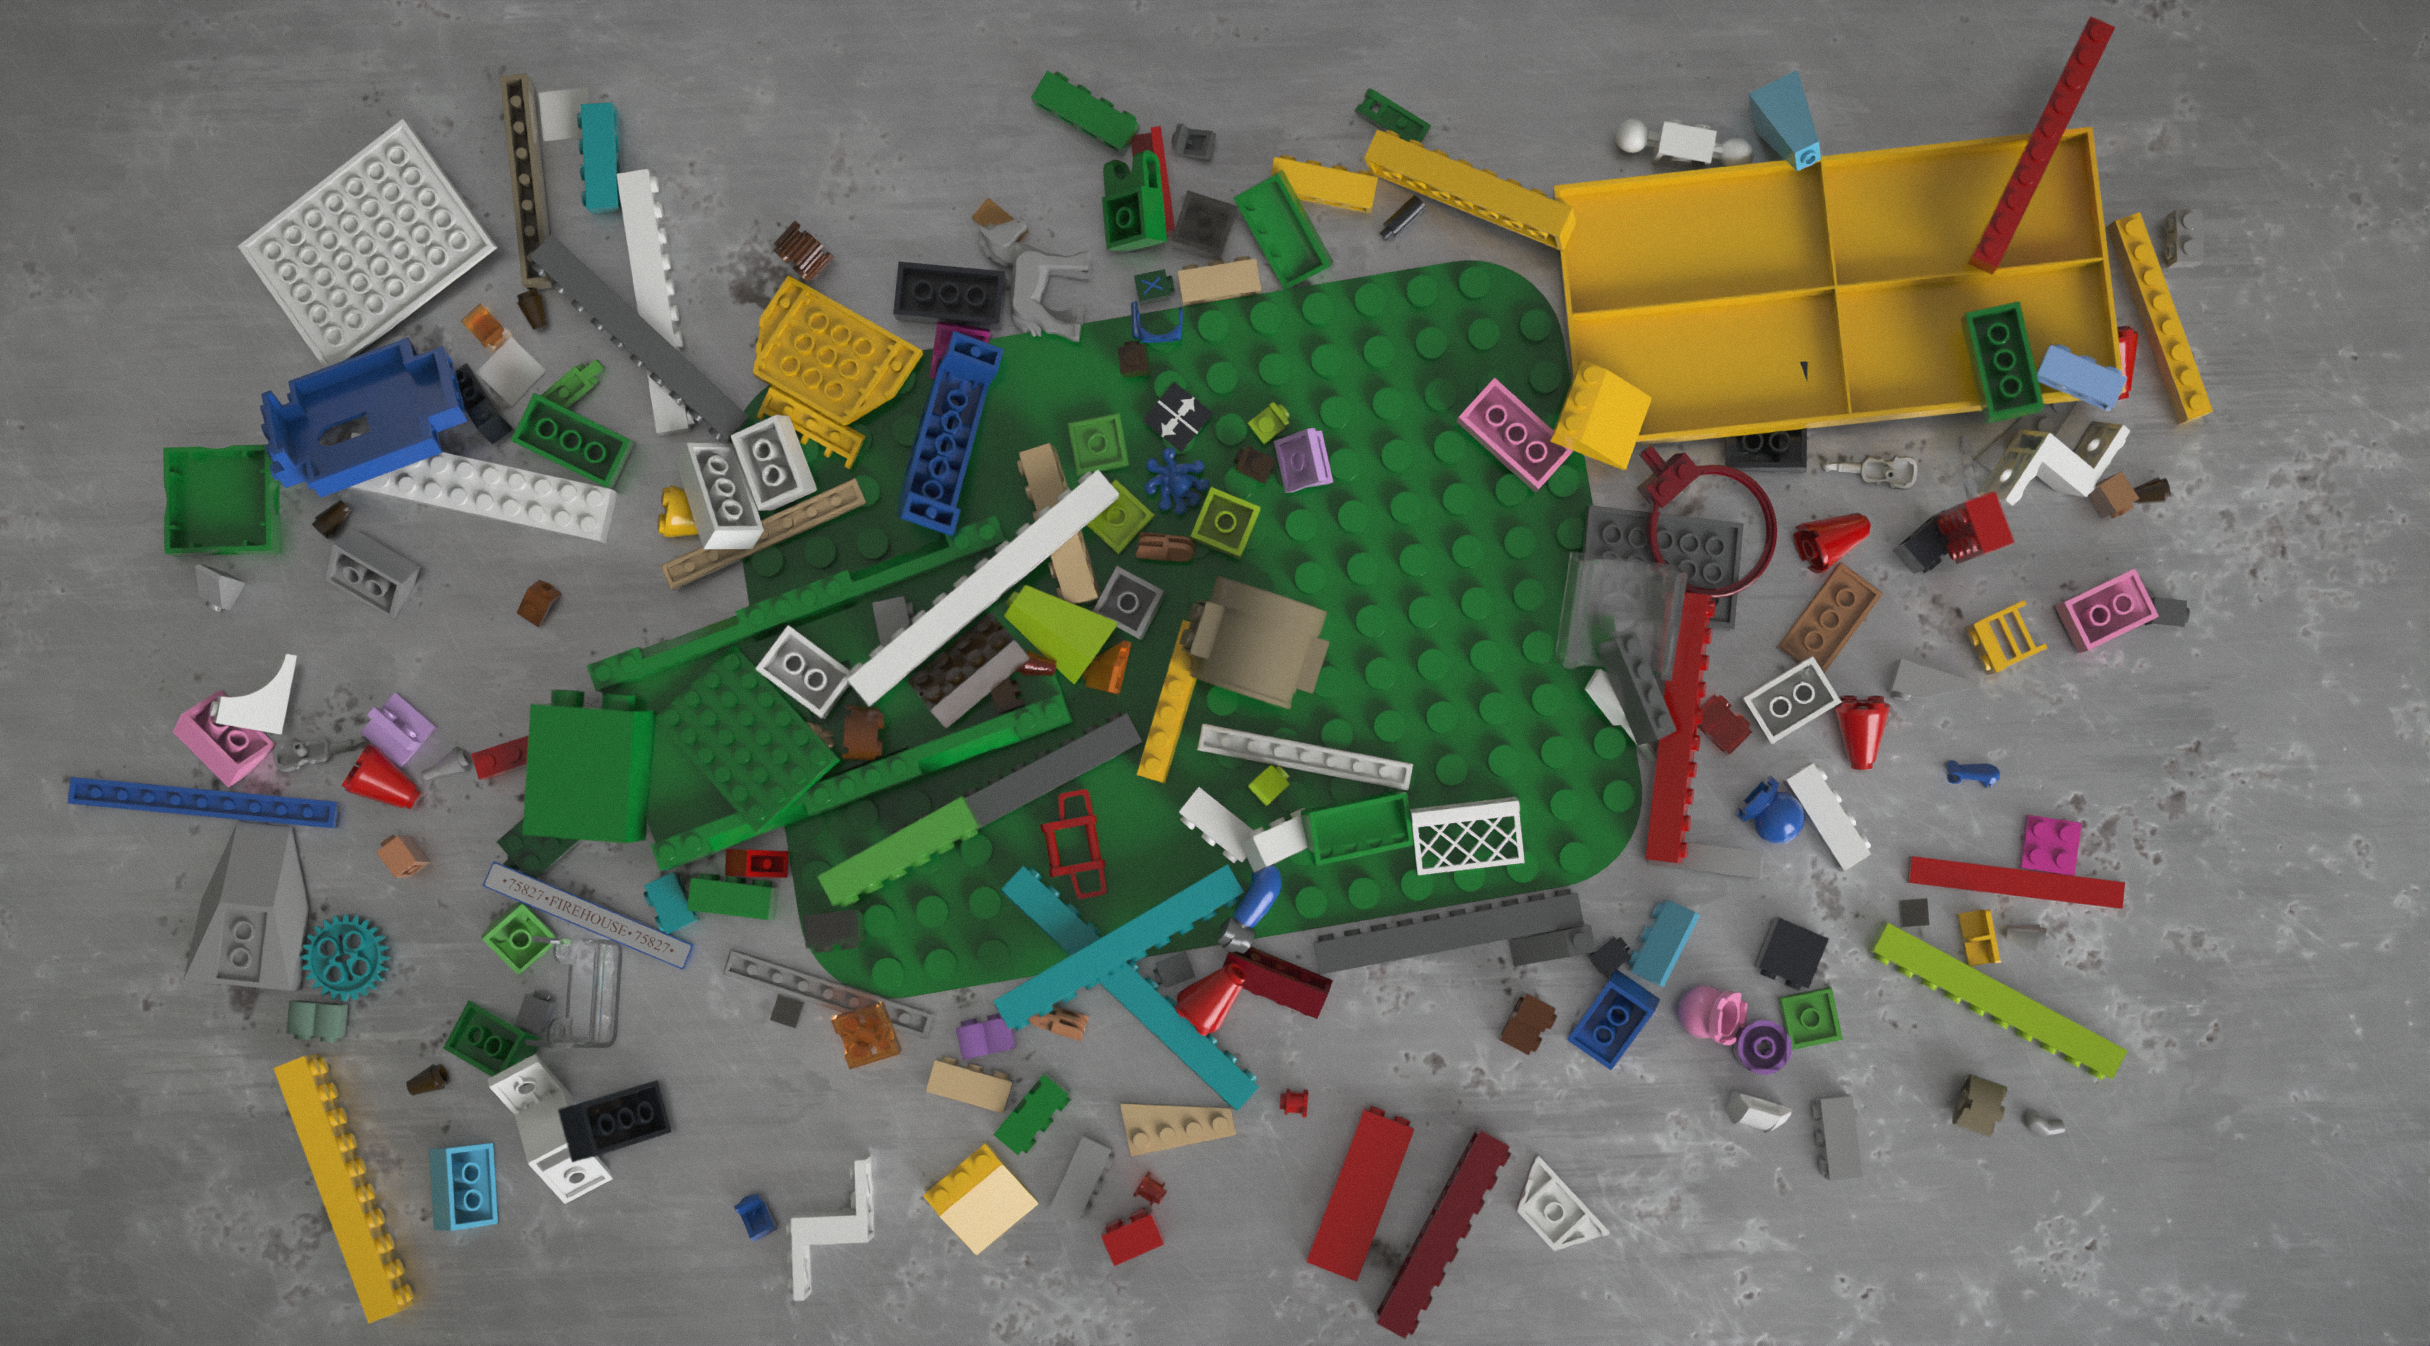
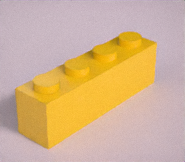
M1280 155V158L1274 157L1271 175L1283 170L1299 200L1371 214L1378 177H1374L1373 173L1359 170L1357 173L1348 172L1346 167L1332 165V168L1323 167L1320 162L1314 160H1306V163L1295 161L1296 158L1288 155Z

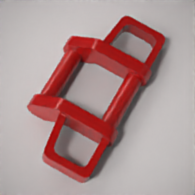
M1087 789L1062 793L1058 797L1060 821L1040 825L1041 833L1044 832L1051 868L1048 870L1049 877L1070 874L1076 896L1079 899L1105 895L1108 892L1104 871L1106 865L1105 860L1101 858L1095 826L1097 817L1093 812L1090 792ZM1083 795L1088 816L1066 820L1065 799ZM1085 825L1091 862L1061 867L1055 830ZM1098 869L1101 889L1096 892L1083 893L1076 873Z

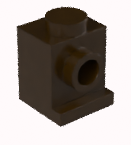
M1009 676L991 691L1000 715L1026 705L1023 699L1018 700L1017 698L1018 695H1021V691L1016 679L1011 681Z

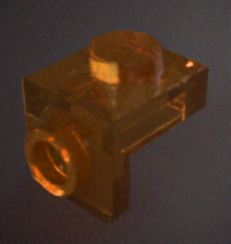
M481 303L461 320L485 348L489 344L494 346L504 336L502 334L505 330L503 326Z

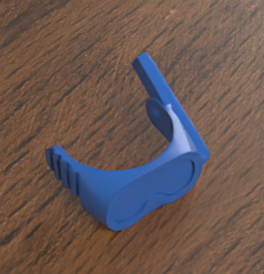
M1133 301L1131 303L1133 338L1140 339V342L1143 343L1181 340L1183 309L1179 308V325L1173 331L1164 335H1154L1141 327V316L1137 301Z

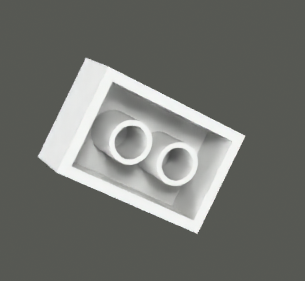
M775 415L731 435L758 510L772 511L817 491L790 416Z
M790 626L786 627L756 667L758 672L823 719L828 716L850 686L847 681L850 677L848 674L850 670Z
M1812 655L1743 696L1744 701L1771 744L1841 703V700Z

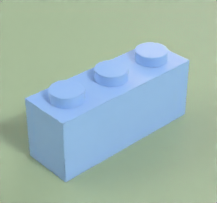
M2060 344L2050 345L2046 349L2036 371L2040 383L2108 412L2114 408L2127 380L2126 376L2121 375L2122 371L2112 366L2102 367L2096 364L2097 361L2086 355L2076 356L2070 353L2071 350L2068 347Z

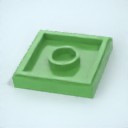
M1120 413L1067 423L1077 476L1085 475L1089 471L1095 473L1097 470L1101 472L1130 466Z
M1832 987L1778 997L1784 1030L1791 1039L1792 1050L1843 1040Z

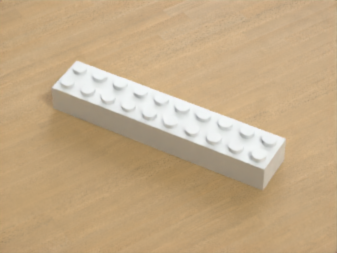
M352 432L351 438H354L362 434ZM444 452L348 487L606 544L618 494L609 488Z

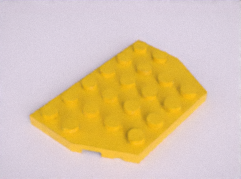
M788 275L759 318L758 343H756V360L754 361L753 375L764 383L777 387L845 427L894 398L922 357L923 352L918 347Z

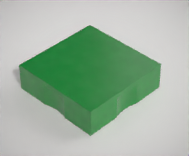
M266 444L232 445L217 449L201 446L163 448L164 487L167 500L164 514V554L174 557L281 554L280 480H275L271 474L269 466L272 464V460L267 454Z

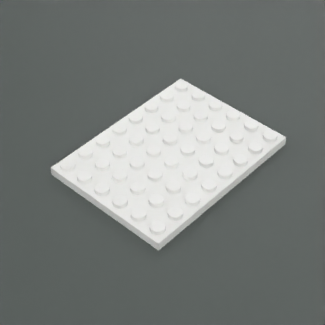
M404 119L396 123L238 245L240 251L324 368L357 356L498 248L409 123Z

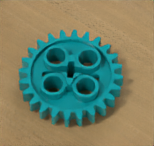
M344 914L343 921L339 915H334L333 923L329 919H324L323 925L325 928L315 926L314 929L317 935H307L312 943L303 945V948L308 950L309 953L301 956V959L308 960V964L303 966L302 970L311 971L306 980L315 979L316 982L312 988L317 989L322 986L321 995L325 996L331 992V1000H336L339 995L342 1001H348L349 995H351L353 1000H358L359 992L363 996H368V987L373 990L378 988L375 980H385L380 972L389 970V967L384 965L383 962L390 960L391 957L384 955L383 951L388 950L390 946L381 944L386 935L377 936L376 934L380 927L375 926L370 929V919L365 920L361 924L360 915H356L353 921L350 914ZM340 934L343 935V943L339 939ZM354 934L359 935L361 938V944L357 949L351 944V938ZM328 941H332L335 945V951L332 955L326 953L325 945ZM350 954V959L342 961V956ZM360 960L365 961L367 964L365 974H360L357 970ZM334 967H338L341 971V977L338 981H335L331 976V971ZM350 974L353 976L352 981L349 980Z

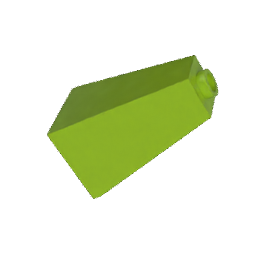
M1027 585L1024 586L1020 593L1013 592L1006 602L1009 609L1004 615L1074 684L1118 624L1112 619Z

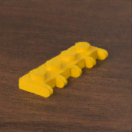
M775 386L769 388L756 417L762 421L766 414L771 417L775 415L790 416L794 429L803 434L800 441L802 444L806 445L811 438L827 447L824 456L829 458L834 451L847 458L844 467L848 469L852 467L866 438L865 435L848 426H841Z

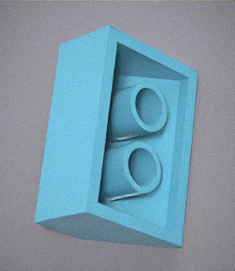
M1666 899L1662 903L1658 902L1651 914L1654 917L1651 926H1645L1639 938L1642 943L1638 951L1633 950L1630 955L1631 958L1627 961V964L1630 965L1629 972L1660 987L1665 986L1700 917V914Z
M493 1143L455 1145L429 1149L434 1230L453 1231L498 1224Z

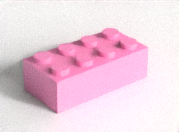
M1496 378L1487 385L1456 421L1535 493L1573 452V450L1550 442L1553 430Z

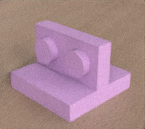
M1315 428L1305 429L1274 441L1285 493L1295 492L1306 487L1333 483L1322 430L1316 431Z
M395 692L382 708L373 707L367 714L371 720L360 733L372 744L379 747L399 767H403L435 731L437 726L399 693Z

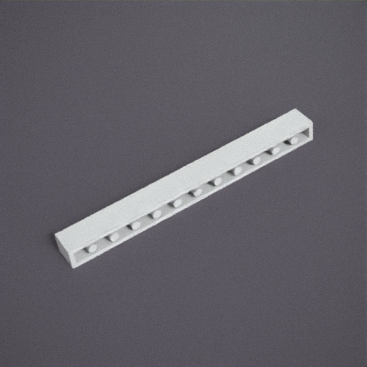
M1099 470L1093 474L1089 471L1078 480L1080 485L1073 491L1070 488L1065 490L1057 498L1059 503L1053 508H1050L1048 505L1036 515L1038 520L1031 526L1029 523H1026L1016 532L1018 536L1011 543L1008 540L1003 542L995 549L997 554L992 559L984 558L974 567L976 570L974 574L969 578L966 575L961 577L954 583L953 586L956 589L949 595L944 592L932 602L934 607L927 613L924 610L919 612L911 620L914 623L907 630L903 627L890 637L892 642L885 648L880 645L869 655L872 659L864 666L860 662L848 672L850 675L847 679L848 683L869 707L1118 499L1119 493Z

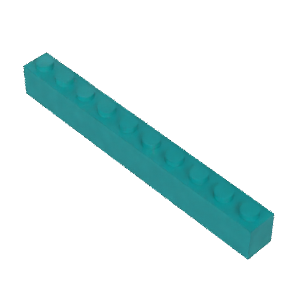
M1227 864L992 1002L1007 1029L1010 1030L1014 1027L1017 1032L1029 1025L1028 1019L1035 1014H1038L1041 1018L1053 1011L1052 1005L1059 1000L1065 1004L1077 997L1076 990L1083 986L1088 990L1101 982L1100 976L1107 972L1112 976L1123 970L1122 964L1129 959H1132L1135 963L1147 956L1148 954L1145 950L1153 945L1157 949L1171 941L1170 935L1178 931L1181 936L1194 928L1192 924L1194 921L1202 918L1203 922L1217 915L1215 909L1225 905L1226 908H1229L1240 901L1239 895L1244 893Z

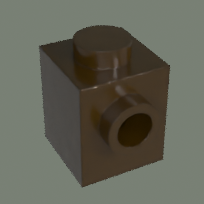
M1140 341L1124 342V346L1118 347L1120 372L1124 378L1150 375L1148 349L1145 344H1140Z

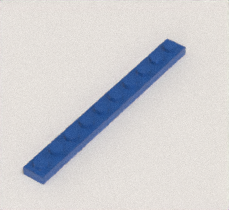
M70 777L67 804L336 828L339 802Z

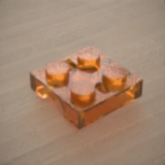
M884 1001L836 1015L831 1020L835 1033L839 1034L842 1038L845 1048V1059L849 1069L899 1055L902 1050ZM861 1015L864 1016V1019L866 1021L862 1024L860 1023V1020L858 1018V1016ZM875 1045L877 1054L872 1055L871 1049Z

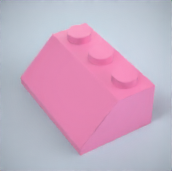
M219 690L181 714L172 732L229 788L247 776L276 745L262 731L212 722L213 717L209 716L212 701H216L217 696L227 697Z

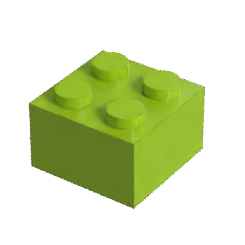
M1211 487L1190 536L1191 540L1240 560L1261 507Z

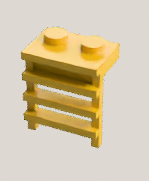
M2025 600L1965 627L1968 638L1974 646L1981 666L1987 675L1998 673L2006 669V667L2048 648L2046 643L2036 647L2018 611L2019 608L2027 605ZM2011 613L2029 651L2021 654L2003 615ZM1997 620L2014 658L2006 659L1989 624L1990 621Z

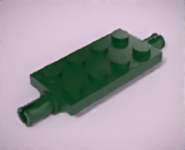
M522 819L503 835L497 843L508 855V859L503 865L534 878H539L581 840L523 835Z

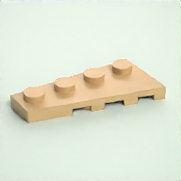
M1120 1103L1131 1157L1236 1135L1232 1111L1228 1107Z

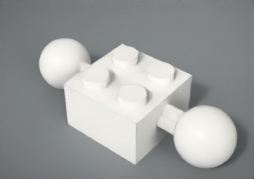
M1631 118L1621 122L1615 132L1616 143L1623 151L1635 153L1642 150L1645 146L1653 147L1652 165L1679 170L1707 169L1712 159L1720 160L1724 167L1751 164L1754 157L1753 148L1745 139L1732 138L1724 144L1715 143L1717 131L1710 130V126L1696 124L1694 127L1684 125L1683 121L1670 119L1668 122L1664 121L1659 131L1654 132L1649 131L1641 120Z

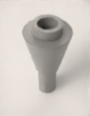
M455 747L439 760L436 765L421 772L422 777L427 781L438 775L468 771L471 759L465 749L462 750L460 747Z

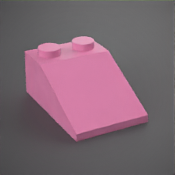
M2135 568L2054 605L2078 653L2093 649L2159 617Z

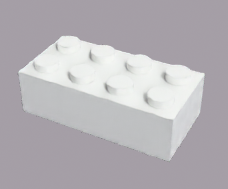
M686 443L676 460V465L703 549H753L764 529L734 444Z

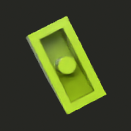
M1270 765L1248 786V789L1267 807L1290 785L1286 781L1290 776L1279 765L1276 768Z

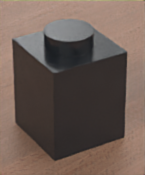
M1610 936L1596 948V952H1591L1586 956L1605 978L1631 958L1627 953L1630 950L1629 946L1621 937L1616 939L1614 936Z

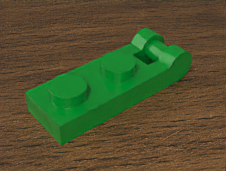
M1368 88L1364 94L1366 98L1363 103L1358 104L1354 110L1362 118L1368 119L1384 130H1391L1399 134L1400 139L1408 142L1412 139L1421 143L1431 128L1429 123L1371 88ZM1374 103L1381 106L1377 113L1371 110Z

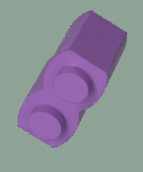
M999 1013L988 1015V1021L977 1023L976 1018L961 1021L962 1027L956 1028L962 1060L1016 1048L1012 1028L1010 1030L1007 1029Z

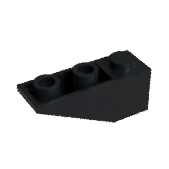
M466 363L455 372L465 411L478 431L493 445L514 429L471 367Z

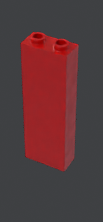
M1370 1106L1369 1110L1362 1109L1306 1257L1307 1263L1356 1282L1358 1281L1415 1130L1412 1126H1409L1410 1120L1397 1115L1394 1119L1384 1116L1386 1111L1374 1106Z

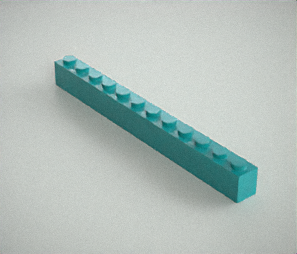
M1022 866L1000 890L1069 956L1100 939L1098 935L1101 932L1091 922L1085 924L1078 917L1081 913L1072 904L1069 903L1067 906L1059 900L1062 895L1054 887L1049 885L1046 888L1039 881L1042 878L1041 875L1031 866L1028 869ZM1129 959L1122 964L1124 969L1112 976L1107 972L1099 977L1101 981L1099 984L1234 1111H1238L1259 1088L1255 1084L1257 1078L1249 1070L1245 1069L1242 1071L1235 1065L1238 1060L1226 1050L1222 1053L1216 1047L1218 1041L1209 1033L1206 1036L1200 1035L1187 1018L1179 1016L1175 1011L1177 1003L1170 996L1167 995L1164 998L1159 994L1157 990L1160 987L1151 978L1143 979L1137 973L1140 968Z

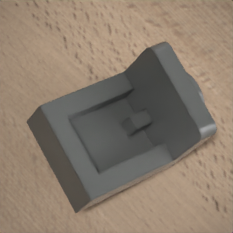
M1177 124L1176 131L1172 136V149L1184 157L1211 160L1217 134L1213 131L1190 129L1183 124Z

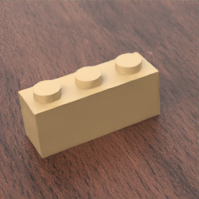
M1241 256L1235 258V262L1224 263V260L1209 262L1206 267L1198 268L1197 264L1183 266L1181 271H1177L1183 307L1261 294L1256 259H1250V256Z
M942 1056L941 1060H934L926 1092L1000 1113L1006 1111L1014 1080L1008 1079L1009 1074L994 1070L993 1074L983 1072L984 1067L968 1063L967 1067L958 1065L957 1059L948 1056Z

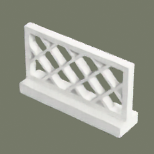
M1517 797L1410 809L1417 874L1425 875L1525 863L1519 815L1520 806ZM1514 816V827L1508 834L1496 826L1503 817ZM1496 818L1493 823L1488 819ZM1483 819L1490 827L1480 838L1469 828L1476 820ZM1470 821L1466 826L1463 823H1461ZM1449 823H1457L1464 828L1455 840H1452L1443 833ZM1443 824L1440 829H1438L1436 826H1434V825ZM1430 826L1437 833L1427 844L1419 838L1418 827ZM1493 829H1496L1505 837L1496 849L1484 841ZM1466 832H1469L1478 839V842L1470 852L1457 844ZM1514 833L1516 835V841L1511 838V836ZM1440 835L1452 843L1443 855L1431 847ZM1510 840L1517 846L1518 857L1506 858L1499 851ZM1420 843L1425 846L1422 851L1420 850ZM1482 843L1493 851L1485 861H1479L1473 856V853ZM1455 846L1466 854V857L1460 864H1452L1446 859ZM1428 849L1440 858L1433 867L1422 868L1421 858ZM1498 855L1502 859H1494V857ZM1469 858L1475 861L1466 863L1469 860ZM1443 861L1448 864L1440 866Z

